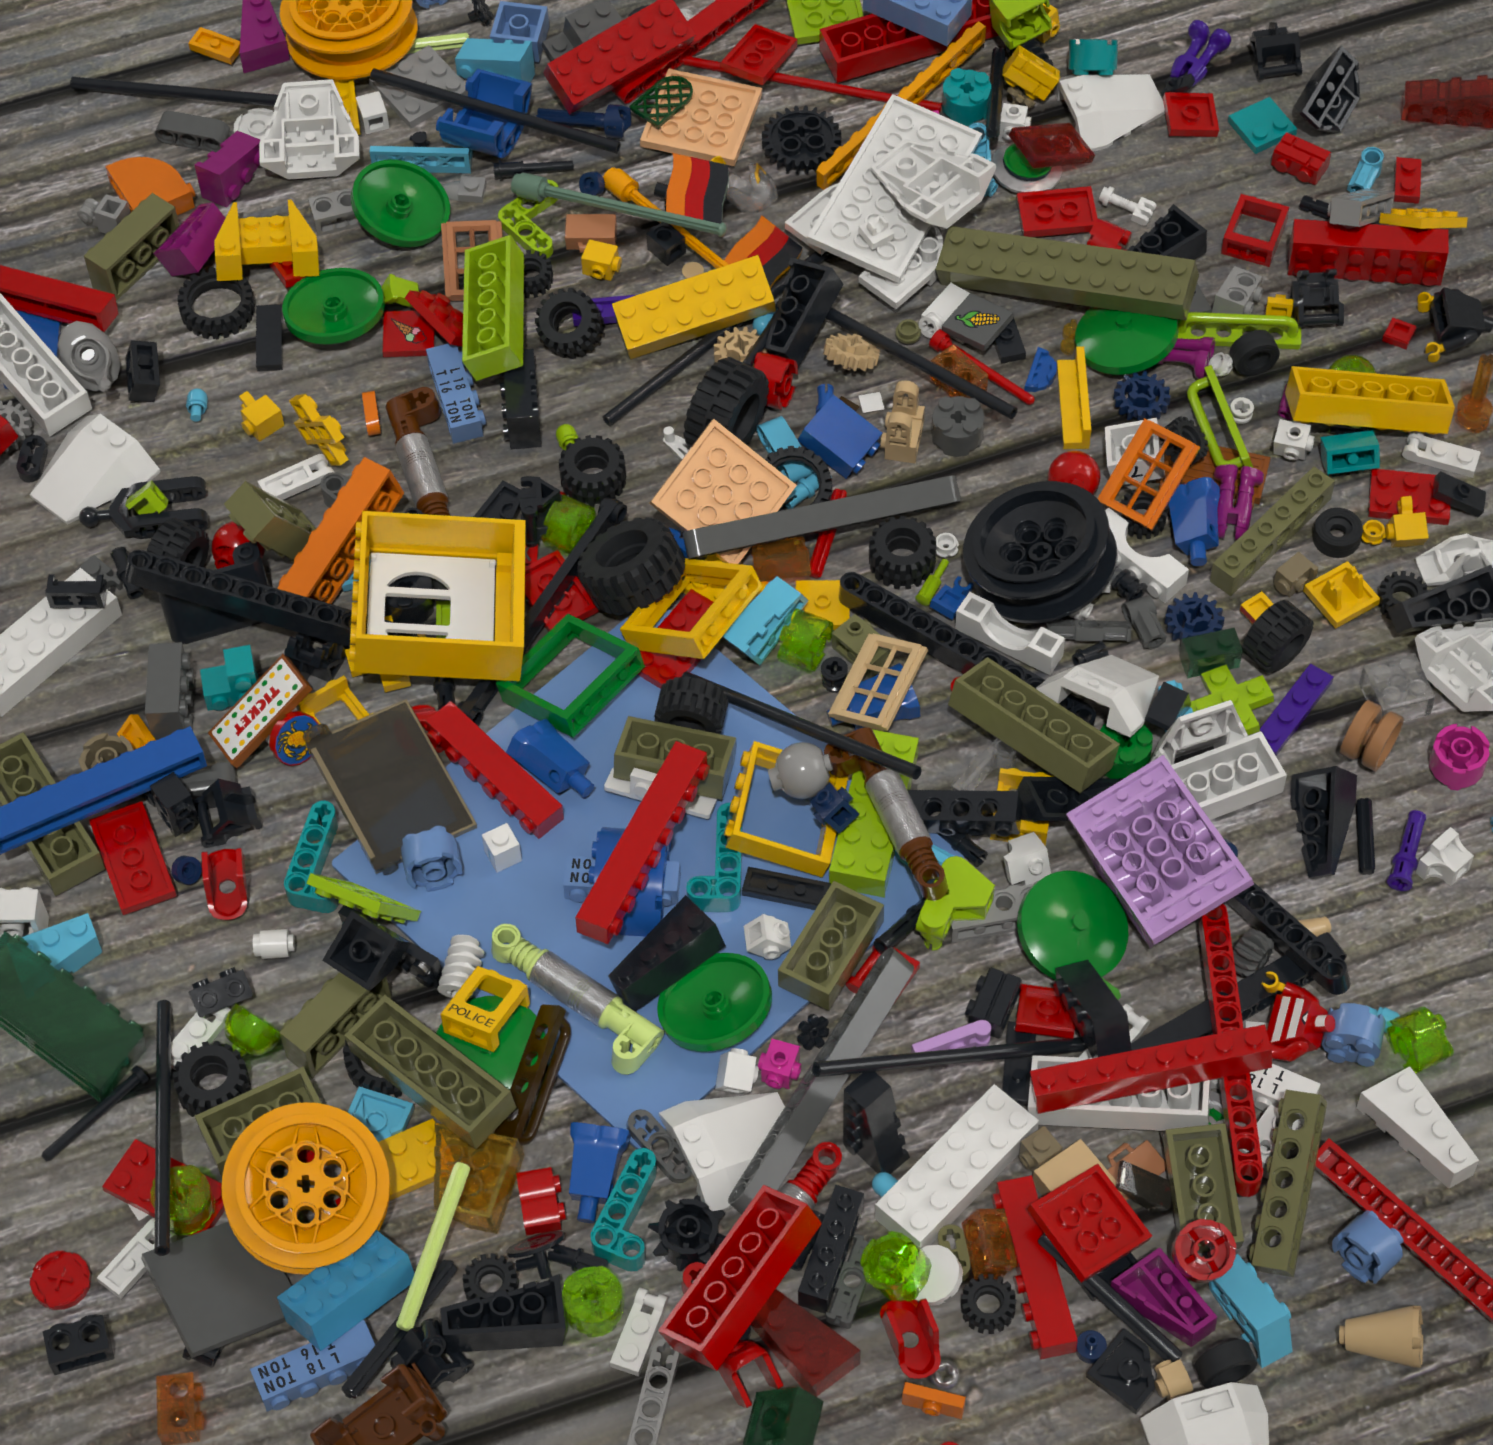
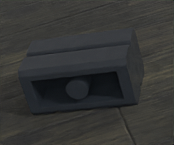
M992 967L989 968L986 977L981 975L975 990V992H978L976 1000L970 999L966 1008L965 1016L969 1017L968 1024L978 1020H986L991 1024L990 1036L998 1039L1001 1038L1020 994L1021 978L1009 973L1005 974L1003 971Z

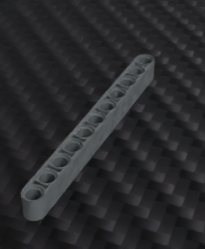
M956 475L692 529L682 534L688 559H694L961 502V496Z
M888 948L877 959L813 1063L861 1057L914 971V966L894 948ZM812 1065L810 1066L732 1190L728 1203L733 1208L743 1214L763 1185L778 1191L850 1074L815 1077L812 1072Z

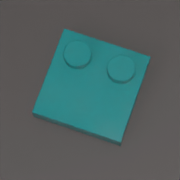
M1271 97L1265 98L1228 116V123L1254 154L1281 142L1286 132L1294 136L1297 134L1296 126Z

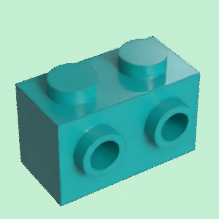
M1373 430L1320 437L1321 461L1327 474L1380 468L1379 442Z

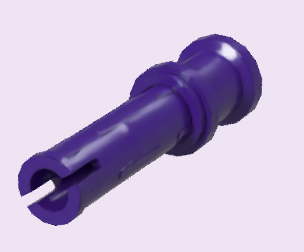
M1412 810L1409 812L1399 853L1392 860L1394 867L1392 874L1388 876L1387 884L1397 891H1408L1413 886L1411 878L1413 871L1418 867L1416 853L1426 821V815L1421 811Z

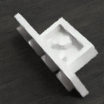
M612 768L604 784V790L642 801L657 774L634 768L630 775V781L613 778L614 768ZM696 794L693 802H688L686 805L685 813L709 819L717 799Z

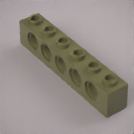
M1316 467L1309 470L1213 563L1210 582L1229 596H1232L1331 500L1335 480Z
M1286 1090L1284 1098H1281L1279 1101L1278 1114L1281 1117L1279 1127H1275L1273 1131L1272 1142L1275 1145L1273 1156H1269L1267 1161L1269 1178L1267 1185L1263 1186L1261 1192L1262 1214H1258L1256 1218L1255 1230L1258 1234L1256 1244L1253 1243L1251 1245L1249 1254L1252 1266L1259 1272L1294 1277L1327 1108V1101L1320 1094ZM1297 1119H1304V1125L1300 1129L1292 1130V1125ZM1291 1148H1299L1295 1158L1287 1159V1152ZM1293 1177V1182L1288 1188H1281V1182L1284 1178ZM1280 1206H1287L1286 1214L1281 1218H1276V1210ZM1275 1235H1281L1280 1244L1276 1247H1270L1271 1238Z

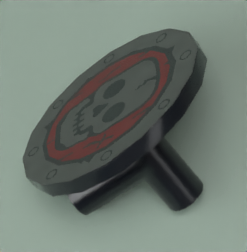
M550 1231L534 1235L513 1244L507 1249L506 1253L510 1258L533 1255L516 1260L515 1266L517 1271L537 1268L540 1279H547L552 1274L544 1250L560 1243L565 1238V1235L562 1231Z

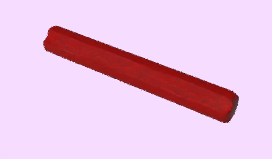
M836 488L833 490L831 500L846 498L847 492L844 489ZM837 529L819 533L808 566V575L810 577L818 579L822 576Z

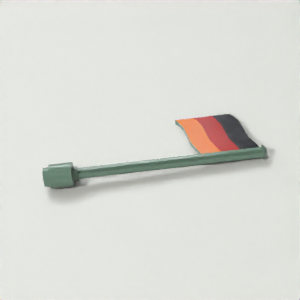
M672 153L673 170L667 188L666 211L550 186L546 177L524 172L515 174L511 183L512 193L518 197L538 202L543 201L544 198L553 197L717 234L719 237H723L727 231L726 224L722 222L723 204L729 185V171L726 164Z

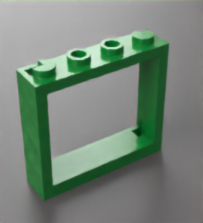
M567 614L523 656L520 681L499 680L496 682V685L504 703L539 721L548 719L555 729L574 738L645 665L638 647ZM574 638L616 657L564 710L522 689Z

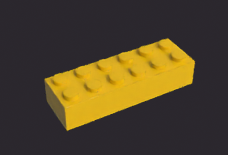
M758 255L612 303L630 360L776 311L775 301Z
M1292 366L1285 391L1293 421L1304 424L1313 422L1323 423L1328 426L1348 425L1353 428L1371 427L1378 430L1395 429L1403 432H1426L1432 435L1438 433L1448 434L1455 409L1445 379Z

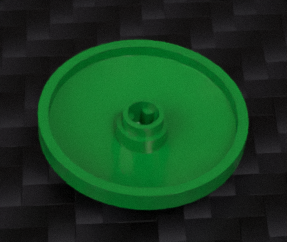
M381 160L366 166L356 177L351 190V206L357 220L370 234L392 245L417 247L428 244L439 237L441 234V223H446L449 219L450 202L441 183L427 170L407 161Z
M331 268L319 271V276H307L298 281L287 292L283 301L282 312L287 328L296 337L315 344H337L355 339L372 329L383 315L385 299L381 285L370 274L352 268Z
M1091 307L1082 316L1077 325L1075 341L1077 347H1084L1085 362L1091 368L1107 374H1131L1150 368L1164 359L1176 344L1179 327L1177 319Z
M1059 871L1045 876L1028 890L1022 899L1018 911V935L1026 955L1041 972L1055 980V968L1084 960H1089L1098 974L1103 977L1118 965L1125 953L1129 931L1123 906L1106 884L1089 874L1079 871Z
M716 953L660 993L657 1004L658 1018L665 1034L678 1046L701 1052L721 1050L746 1039L763 1023L771 1007L772 988L765 971L756 961L740 954Z
M483 996L469 1000L466 1003L492 1012L499 1006L503 998ZM518 1005L498 1032L499 1046L494 1052L444 1033L442 1023L436 1034L510 1090L537 1016L528 1007ZM545 1031L542 1032L541 1039L545 1037ZM538 1055L532 1059L531 1066L536 1063ZM528 1082L523 1085L521 1093L527 1089Z

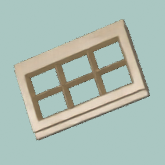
M874 633L868 634L828 713L829 717L880 731H888L928 652L927 647ZM879 646L892 649L883 667L870 664ZM897 651L910 653L901 671L888 669ZM867 669L880 672L871 690L858 688ZM885 673L898 676L889 695L876 692ZM855 693L868 695L860 713L846 711ZM873 697L886 700L878 718L865 715Z

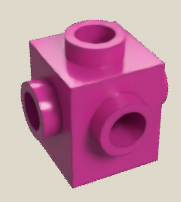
M772 1038L767 1053L762 1052L758 1062V1068L761 1070V1081L772 1088L780 1089L783 1087L790 1089L792 1081L798 1080L802 1068V1063H799L800 1046Z

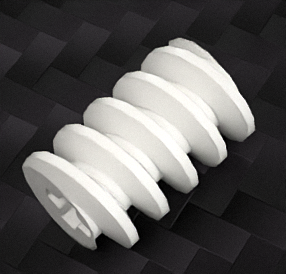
M455 935L450 940L451 946L448 948V956L445 958V966L442 969V976L439 979V986L437 988L438 992L446 997L453 998L475 968L482 965L479 958H483L485 952L482 948L478 947L480 945L479 941L469 935Z

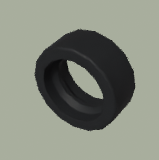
M1237 1339L1209 1349L1195 1361L1194 1367L1203 1386L1209 1389L1230 1382L1236 1383L1245 1378L1256 1368L1257 1360L1248 1342Z

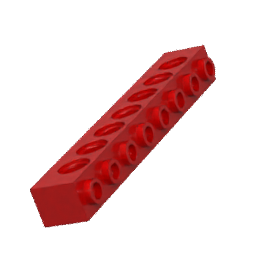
M1328 1138L1318 1149L1315 1170L1362 1211H1373L1385 1225L1398 1230L1404 1239L1401 1244L1493 1324V1279Z

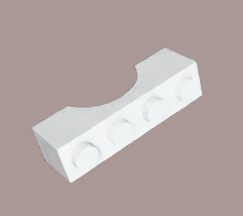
M1107 508L1105 511L1109 527L1117 543V566L1121 570L1128 569L1131 572V576H1136L1139 579V584L1145 583L1148 586L1147 591L1151 596L1159 598L1162 602L1166 603L1187 584L1189 569L1170 554L1160 557H1147L1135 552L1126 541L1129 523L1112 509Z
M969 592L956 611L955 629L1048 675L1052 674L1063 657L1064 637L1043 627L1034 631L1020 629L1006 621L998 613L994 603L974 593Z

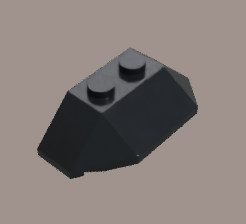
M1340 46L1313 73L1294 107L1316 130L1333 133L1341 132L1360 99V83L1357 72L1359 62L1343 46Z

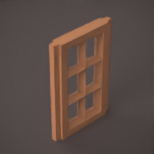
M481 220L441 223L445 296L449 300L464 301V290H459L458 275L464 274V268L458 269L457 253H465L466 249L475 247L474 232L488 231L489 242L502 238L501 221ZM469 232L470 247H456L455 233Z

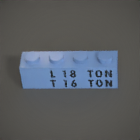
M449 343L426 349L428 366L453 444L482 437V426L486 425L483 410H477L476 406L480 405L476 390L471 391L470 386L473 385V380L469 370L465 371L462 351L459 352L457 346L450 345Z
M566 856L563 883L565 899H570L574 902L585 901L593 887V883H589L590 866H595V858ZM667 861L663 906L676 905L678 903L681 878L680 861Z
M362 1320L322 1351L309 1343L251 1368V1374L266 1411L268 1412L272 1409L281 1410L295 1399L311 1397L319 1389L330 1384H341L348 1376L352 1375L375 1346V1343L365 1320Z

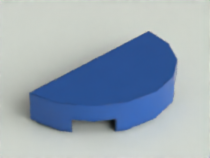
M1040 347L1037 348L1025 384V391L1037 392L1044 390L1052 385L1055 380L1057 363L1047 350Z

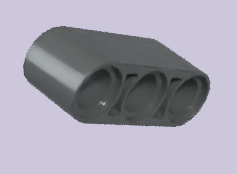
M165 111L155 130V136L165 144L217 152L221 149L220 144L227 139L230 128L225 122L218 119Z

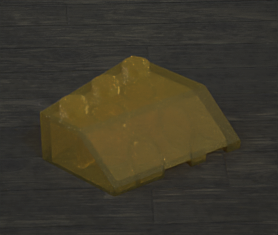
M435 1123V1210L438 1211L455 1163L467 1164L470 1167V1172L453 1220L470 1229L497 1234L517 1178L516 1173L519 1172L524 1158V1153L518 1139L490 1134L477 1149H474L444 1124Z

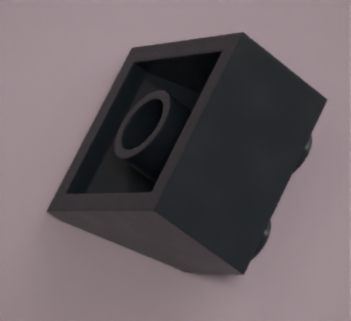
M352 910L322 961L366 990L371 991L396 968L410 942L370 916Z

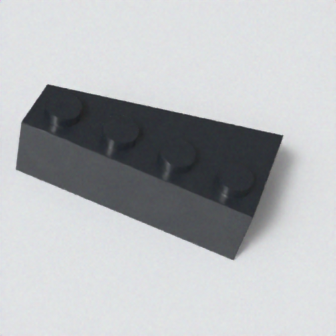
M534 349L523 350V366L500 373V378H504V382L500 383L501 398L506 400V403H501L503 419H507V424H503L504 440L509 439L511 450L542 447Z
M1492 565L1387 608L1397 633L1428 630L1436 626L1444 628L1452 627L1455 624L1467 625L1493 620Z
M685 895L608 977L617 995L623 999V1003L632 1010L637 1011L726 945L716 924Z
M876 1072L862 1073L844 1088L843 1144L851 1154L855 1155L857 1153L877 1174L880 1172L892 1174L910 1158L908 1151L902 1148L906 1144L904 1136L901 1133L898 1135L897 1129L901 1126V1122L894 1112L897 1110L892 1088Z

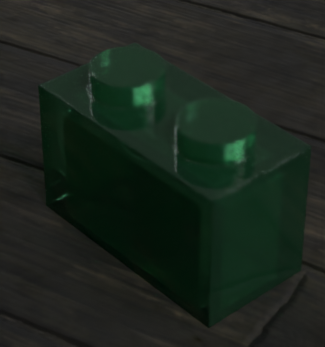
M1229 628L1182 638L1179 657L1188 679L1201 676V673L1223 665H1227L1229 670L1239 668L1243 649L1235 628Z

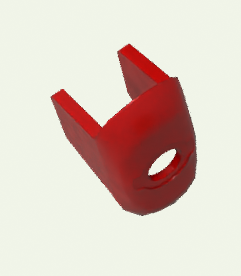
M237 848L236 850L222 849L209 855L208 852H201L203 884L209 912L214 918L221 920H231L243 915L247 908L245 857L242 848ZM229 880L234 882L236 887L231 893H223L219 890L220 884Z
M901 1297L885 1303L880 1310L881 1320L903 1373L909 1378L914 1379L926 1378L939 1369L941 1362L939 1329L927 1299L918 1302L911 1297ZM908 1332L914 1333L919 1339L918 1344L913 1348L905 1347L903 1334Z
M739 1340L718 1371L737 1404L748 1408L752 1406V1403L738 1377L737 1372L739 1369L755 1360L769 1386L780 1389L783 1387V1383L768 1352L752 1341Z

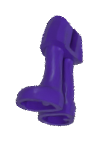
M1200 20L1192 21L1188 27L1191 44L1183 55L1175 59L1170 77L1177 78L1185 75L1187 71V74L1192 73L1195 78L1192 87L1197 85L1206 76V66L1216 54L1225 51L1232 40L1229 33L1223 29H1215L1210 36L1208 26ZM1208 42V46L1199 59L1196 58L1198 52Z

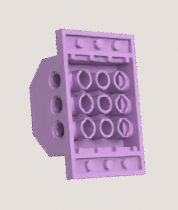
M1164 755L1066 814L1082 838L1093 866L1106 885L1117 896L1125 913L1150 949L1155 944L1254 885L1248 872Z

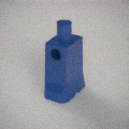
M1202 477L1189 481L1186 484H1180L1167 504L1170 508L1175 544L1187 556L1190 555L1193 566L1205 565L1207 563L1206 550L1219 546L1217 509L1220 487L1209 477Z
M898 663L889 669L901 671L903 666ZM885 673L876 692L889 695L898 676ZM878 675L862 681L858 688L871 690ZM912 684L893 721L921 717L920 705ZM855 693L846 711L860 713L868 695ZM873 697L865 715L878 718L886 700ZM830 710L826 711L831 726L844 722L829 717L828 713ZM852 724L854 730L864 728V726Z
M543 719L532 726L524 727L512 737L506 753L556 793L572 787L582 797H586L593 791L594 784L584 776L590 762L557 732L548 719Z
M572 1122L570 1135L574 1143L569 1194L572 1200L580 1201L577 1220L584 1223H595L598 1203L606 1204L614 1188L620 1159L628 1148L631 1135L629 1130L623 1128Z

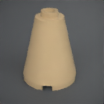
M1413 1305L1346 1319L1345 1326L1339 1327L1340 1344H1345L1346 1351L1414 1368H1421L1423 1362L1421 1306Z

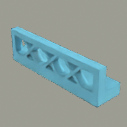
M370 146L371 164L381 160H402L418 165L429 173L471 174L473 150L469 148Z

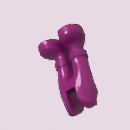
M1226 464L1215 468L1214 478L1222 483L1219 486L1220 497L1217 509L1218 538L1225 539L1227 524L1237 525L1235 526V540H1238L1249 529L1252 515V497L1254 495L1253 486L1263 483L1264 474L1262 471L1248 466L1241 468L1236 507L1233 508L1234 485L1237 479L1238 467Z

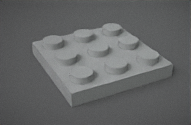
M430 45L383 70L468 96V91L465 90L466 83ZM369 78L370 86L376 92H380L382 99L410 129L452 106V104L379 83Z

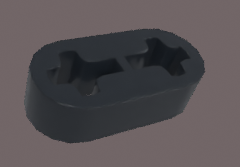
M29 436L22 443L16 468L20 479L24 482L37 481L42 475L48 448L44 438L41 436Z

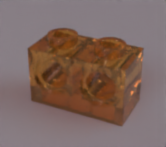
M952 344L930 360L987 391L988 374L955 345ZM929 375L932 382L940 385L948 392L950 397L961 396L970 398Z
M978 1209L962 1222L974 1279H978V1275L983 1274L984 1279L988 1278V1274H994L993 1279H998V1276H1005L1017 1266L1005 1209Z
M193 1372L156 1376L158 1437L162 1445L199 1442V1430H204L205 1427L203 1411H199L198 1401H203L204 1398L202 1382H197ZM179 1390H187L185 1396L174 1398L175 1393ZM188 1419L185 1426L174 1427L178 1420Z

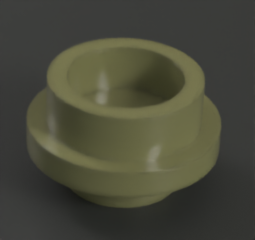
M906 319L901 321L896 327L895 335L900 342L912 344L920 339L921 329L917 322Z

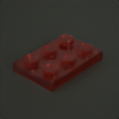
M1071 123L1015 127L1011 129L1008 135L1033 168L1092 163L1095 157L1093 151L1080 137Z

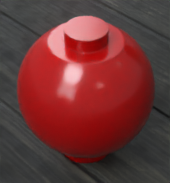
M1073 450L1064 452L1053 460L1049 467L1047 478L1048 481H1059L1077 485L1094 495L1099 487L1101 475L1096 461L1090 455Z
M233 521L221 526L213 537L211 549L217 569L235 564L233 560L234 549L238 545L250 542L243 534L245 529ZM257 542L261 559H263L265 548Z

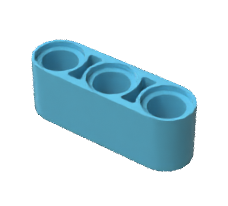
M782 416L757 425L758 436L768 454L777 452V449L781 447L786 449L788 446H794V448L801 446ZM789 462L777 467L778 471L793 483L813 474V470L810 467L798 462Z

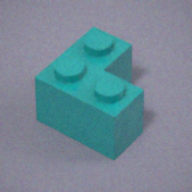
M250 645L223 649L225 665L200 669L203 694L208 711L224 710L227 707H233L258 680V673Z

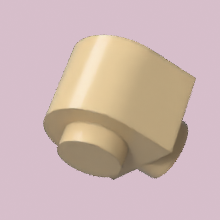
M1181 1359L1175 1362L1166 1360L1154 1367L1157 1373V1380L1154 1383L1161 1398L1166 1397L1170 1401L1173 1398L1193 1392L1190 1377Z

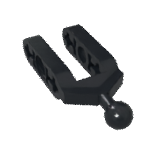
M198 476L153 481L169 500L168 504L197 501L206 496V482ZM147 481L135 483L130 488H122L109 509L97 510L89 506L83 508L79 513V520L86 527H93L102 520H111L125 537L134 536L139 539L152 538L160 526L167 520H171V518H178L204 531L208 528V515L203 509L191 508L140 514L130 517V509L128 510L125 506L126 501L149 482Z

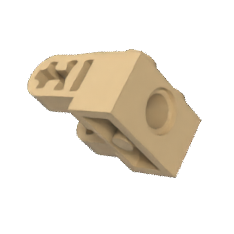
M900 381L896 384L892 412H887L885 427H887V433L883 432L880 447L885 448V459L916 464L924 426L925 406H918L919 387L911 381Z

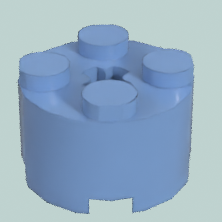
M435 826L430 830L417 834H407L402 839L401 856L407 883L412 888L418 885L425 886L426 891L440 890L454 883L453 878L457 874H462V865L456 839L446 831L445 827Z
M1342 1003L1337 1010L1330 1008L1328 1015L1334 1017L1335 1029L1332 1032H1325L1322 1040V1046L1328 1052V1059L1335 1063L1355 1062L1365 1067L1374 1065L1375 1059L1379 1057L1386 1024L1384 1016L1380 1014L1377 1017L1369 1013L1370 1007L1355 1003Z
M1366 1210L1334 1237L1332 1247L1334 1253L1339 1250L1345 1260L1341 1265L1349 1274L1363 1283L1372 1280L1376 1284L1400 1262L1403 1257L1400 1244L1403 1243L1404 1239L1398 1230L1389 1228L1379 1220L1373 1211Z

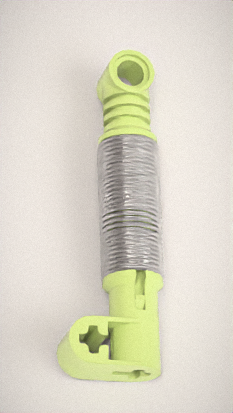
M501 924L493 930L491 953L495 960L501 963H512L513 966L526 974V978L537 987L549 993L566 1006H569V1008L602 1029L608 1028L619 1035L613 1042L611 1062L613 1068L618 1073H634L659 1046L664 1036V1030L623 1004V999L619 995L610 991V989H607L587 974H584V972L575 968V966L566 962V960L557 956L548 949L541 950L531 944V942L526 941L525 938L521 937L520 931L516 926ZM630 1043L633 1045L632 1053L629 1052Z

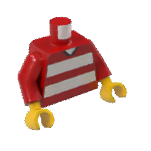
M1266 972V976L1269 979L1275 980L1272 985L1262 982L1265 991L1268 993L1282 992V994L1276 995L1267 1029L1272 1048V1059L1292 1062L1309 1051L1317 1050L1321 1045L1323 1033L1332 1032L1335 1029V1019L1332 1015H1328L1327 1010L1320 1006L1319 999L1308 990L1290 982L1284 984L1279 981L1276 973Z

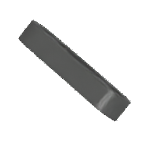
M643 1109L632 1112L626 1124L631 1137L641 1148H647L654 1153L656 1165L669 1180L674 1183L686 1182L690 1178L692 1171L679 1145L650 1112ZM635 1119L638 1121L646 1120L645 1129L649 1133L653 1129L656 1131L649 1137L648 1141L644 1140L647 1133L643 1128H634ZM656 1139L664 1140L668 1145L667 1152L663 1154L656 1153L652 1149V1142ZM672 1151L676 1153L673 1156L674 1162L677 1165L685 1164V1174L682 1172L674 1173L675 1165L670 1159L667 1163L664 1162L671 1155Z

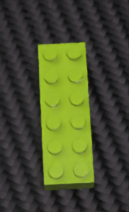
M511 235L465 250L462 362L474 379L478 381L523 366L524 254Z
M873 730L884 752L916 765L919 738ZM860 770L853 773L848 792L854 798L851 804L858 811L859 815L840 834L838 833L829 869V883L832 884L835 881L858 893L885 898L896 849L864 785L865 777ZM899 774L906 789L910 790L912 778Z

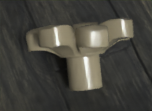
M1012 87L1007 89V92L1013 99L1011 104L1028 106L1029 108L1034 107L1036 104L1032 99L1022 95L1023 92Z

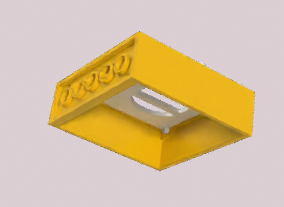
M362 511V522H356L355 538L361 539H355L354 559H360L354 560L353 580H359L353 581L352 601H358L352 602L351 622L356 623H351L350 644L355 645H350L349 661H355L354 673L520 681L524 651L525 520ZM369 557H370L371 560H370L368 623H367V634H366L368 574H369ZM495 565H496L495 641H493V640H494V587H495ZM422 575L438 580L448 590L389 587V585L405 576ZM385 597L450 600V625L385 622ZM387 632H391V633H409V634H428V635H446L447 637H446V638H429V637L392 636V635H388Z

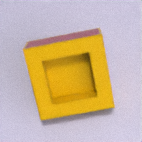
M1261 591L1242 603L1240 611L1253 624L1273 603Z

